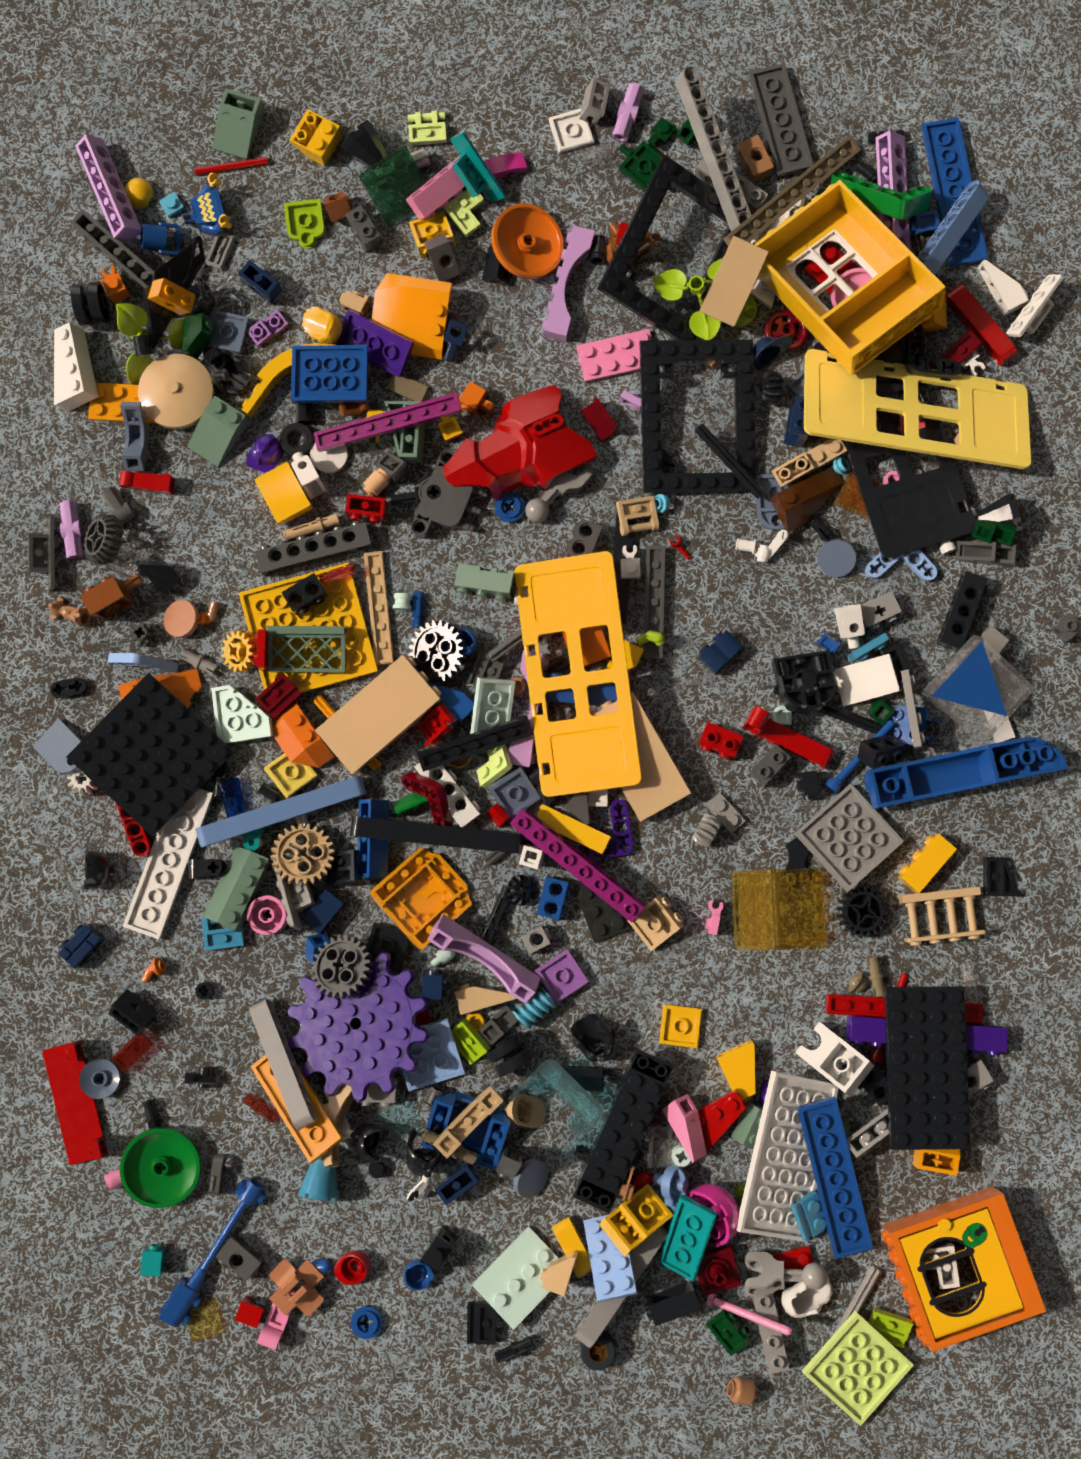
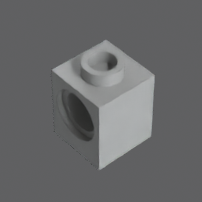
M542 926L521 936L529 954L549 945V939L552 938L547 928L543 929ZM536 933L541 934L543 937V942L538 945L532 942V936Z

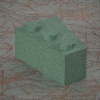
M421 401L384 402L387 411L420 403ZM425 423L393 432L398 457L406 463H423Z

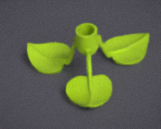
M722 259L715 261L708 268L707 275L710 279L713 280ZM677 269L667 270L653 276L654 286L664 299L677 301L681 299L683 290L686 291L690 288L691 293L698 296L700 307L703 304L701 294L705 291V283H712V281L700 276L691 277L689 283H687L684 273ZM699 311L693 313L689 320L691 331L704 340H712L717 335L721 325V321Z
M129 303L116 304L117 325L122 334L129 336L131 339H133V336L148 335V331L142 328L148 322L147 313L143 308ZM184 319L174 320L168 328L170 336L163 335L161 339L170 340V346L173 349L182 350ZM135 353L129 356L126 364V373L130 384H139L144 370L154 361L151 357L145 355L136 356Z

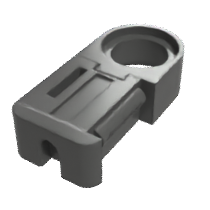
M214 1155L208 1192L210 1196L218 1197L221 1194L225 1168L223 1162L226 1160V1155Z

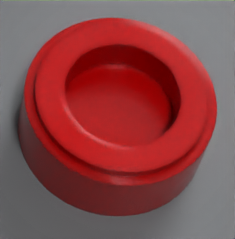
M641 1172L634 1177L632 1182L636 1190H640L647 1184L651 1185L653 1178L649 1172Z

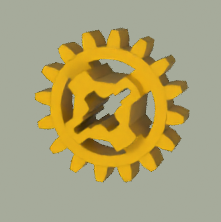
M244 630L231 631V634L226 635L228 640H223L225 647H221V650L224 651V654L221 656L226 658L224 664H229L228 669H234V672L248 671V668H253L254 654H257L255 651L257 646L253 644L254 638H250L251 633H245Z

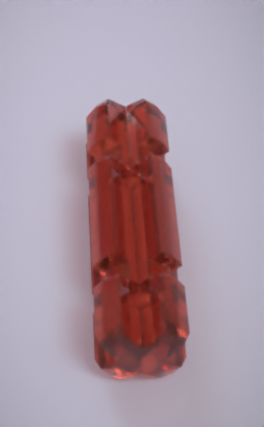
M351 563L346 565V567L342 566L330 570L329 573H322L319 575L322 584H327L331 580L336 581L347 577L348 574H356L357 571L355 565Z
M248 1093L243 1099L245 1105L251 1106V1109L262 1117H267L266 1119L271 1123L277 1119L279 1114L274 1110L271 1111L270 1107L259 1099L256 1100L252 1094Z

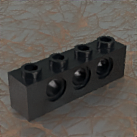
M968 571L961 574L936 645L955 652L966 648L969 638L966 637L968 632L972 631L975 620H973L974 615L979 612L982 605L980 603L981 596H984L988 589V585H986L987 578ZM966 591L973 593V599H969L966 596ZM960 608L967 611L966 617L960 614ZM954 626H958L960 628V635L956 634L953 631Z

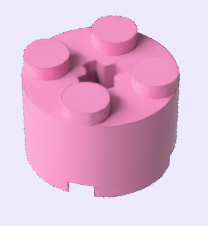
M273 895L261 896L255 899L248 907V922L251 928L259 934L269 935L278 933L288 924L286 920L288 915L280 897ZM270 911L272 918L267 919V915H265V912Z

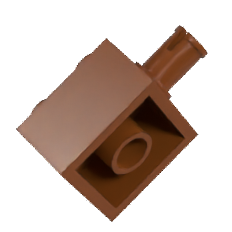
M138 573L125 581L114 576H108L102 579L101 583L97 586L86 588L80 597L91 616L104 620L135 603L136 601L130 591L144 584V582L140 580L142 578Z

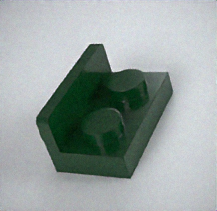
M725 1309L706 1322L707 1327L730 1356L747 1347L752 1339L753 1334L749 1326L741 1320L739 1315Z

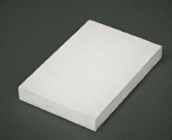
M890 654L834 669L843 707L900 691Z

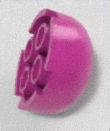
M703 1184L686 1195L718 1213L708 1242L709 1246L719 1247L728 1243L738 1233L736 1227L740 1208L735 1198L726 1189L715 1184Z

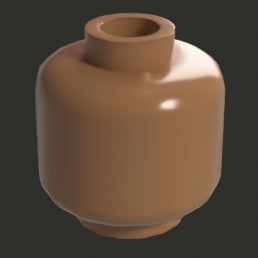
M736 1376L727 1385V1395L734 1404L750 1406L758 1397V1388L752 1379Z

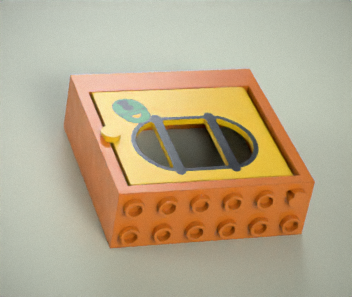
M991 1186L882 1225L883 1231L881 1236L884 1243H887L890 1251H887L888 1256L897 1268L894 1272L898 1282H901L904 1288L901 1290L904 1300L911 1307V1309H908L912 1321L918 1327L915 1329L919 1341H922L923 1346H927L931 1352L1046 1312L1004 1194L995 1187ZM953 1240L965 1246L963 1250L922 1263L927 1250L939 1241ZM970 1256L978 1282L933 1297L925 1271ZM981 1290L977 1302L964 1312L951 1313L938 1307V1304Z

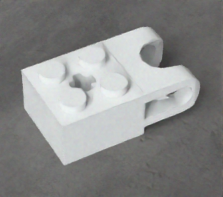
M818 1022L814 1030L821 1036L820 1047L816 1050H808L803 1046H799L795 1052L850 1097L874 1065L826 1026ZM843 1064L847 1066L845 1070L841 1068Z

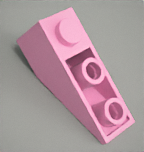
M686 1094L674 1100L663 1108L662 1111L693 1163L706 1156L707 1153L698 1111L689 1095Z

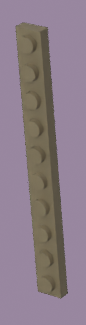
M851 134L724 237L725 243L729 246L733 236L747 242L752 241L857 154L861 149Z

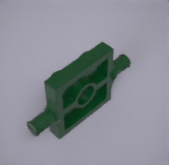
M645 141L633 150H630L623 143L619 151L626 156V159L619 166L618 170L644 192L662 156Z

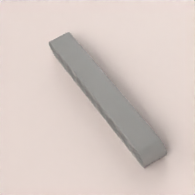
M688 66L677 76L676 86L732 232L751 216V212L700 75L695 67Z

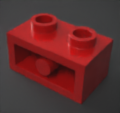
M348 494L345 513L352 521L358 522L365 519L369 520L370 523L380 524V521H386L388 503L386 498Z
M707 721L698 745L705 752L711 753L715 751L719 753L718 756L720 758L729 760L730 758H735L743 736Z

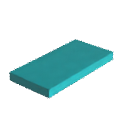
M682 1194L679 1198L658 1263L694 1282L718 1213Z

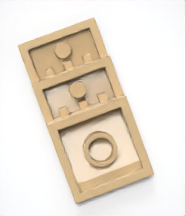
M733 236L699 312L734 327L759 275L768 251Z

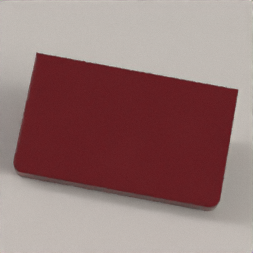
M597 396L593 398V403L580 410V413L601 443L617 433L616 423Z

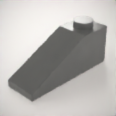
M505 1146L495 1169L498 1175L504 1179H509V1177L514 1179L522 1165L523 1153Z

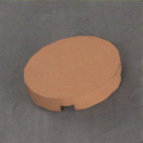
M185 600L173 602L164 614L163 623L165 630L174 637L186 638L190 636L198 626V609L194 604Z

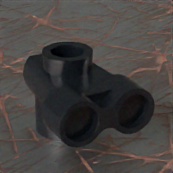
M198 1067L197 1074L186 1072L184 1083H198V1088H210V1085H214L215 1076H213L214 1069Z

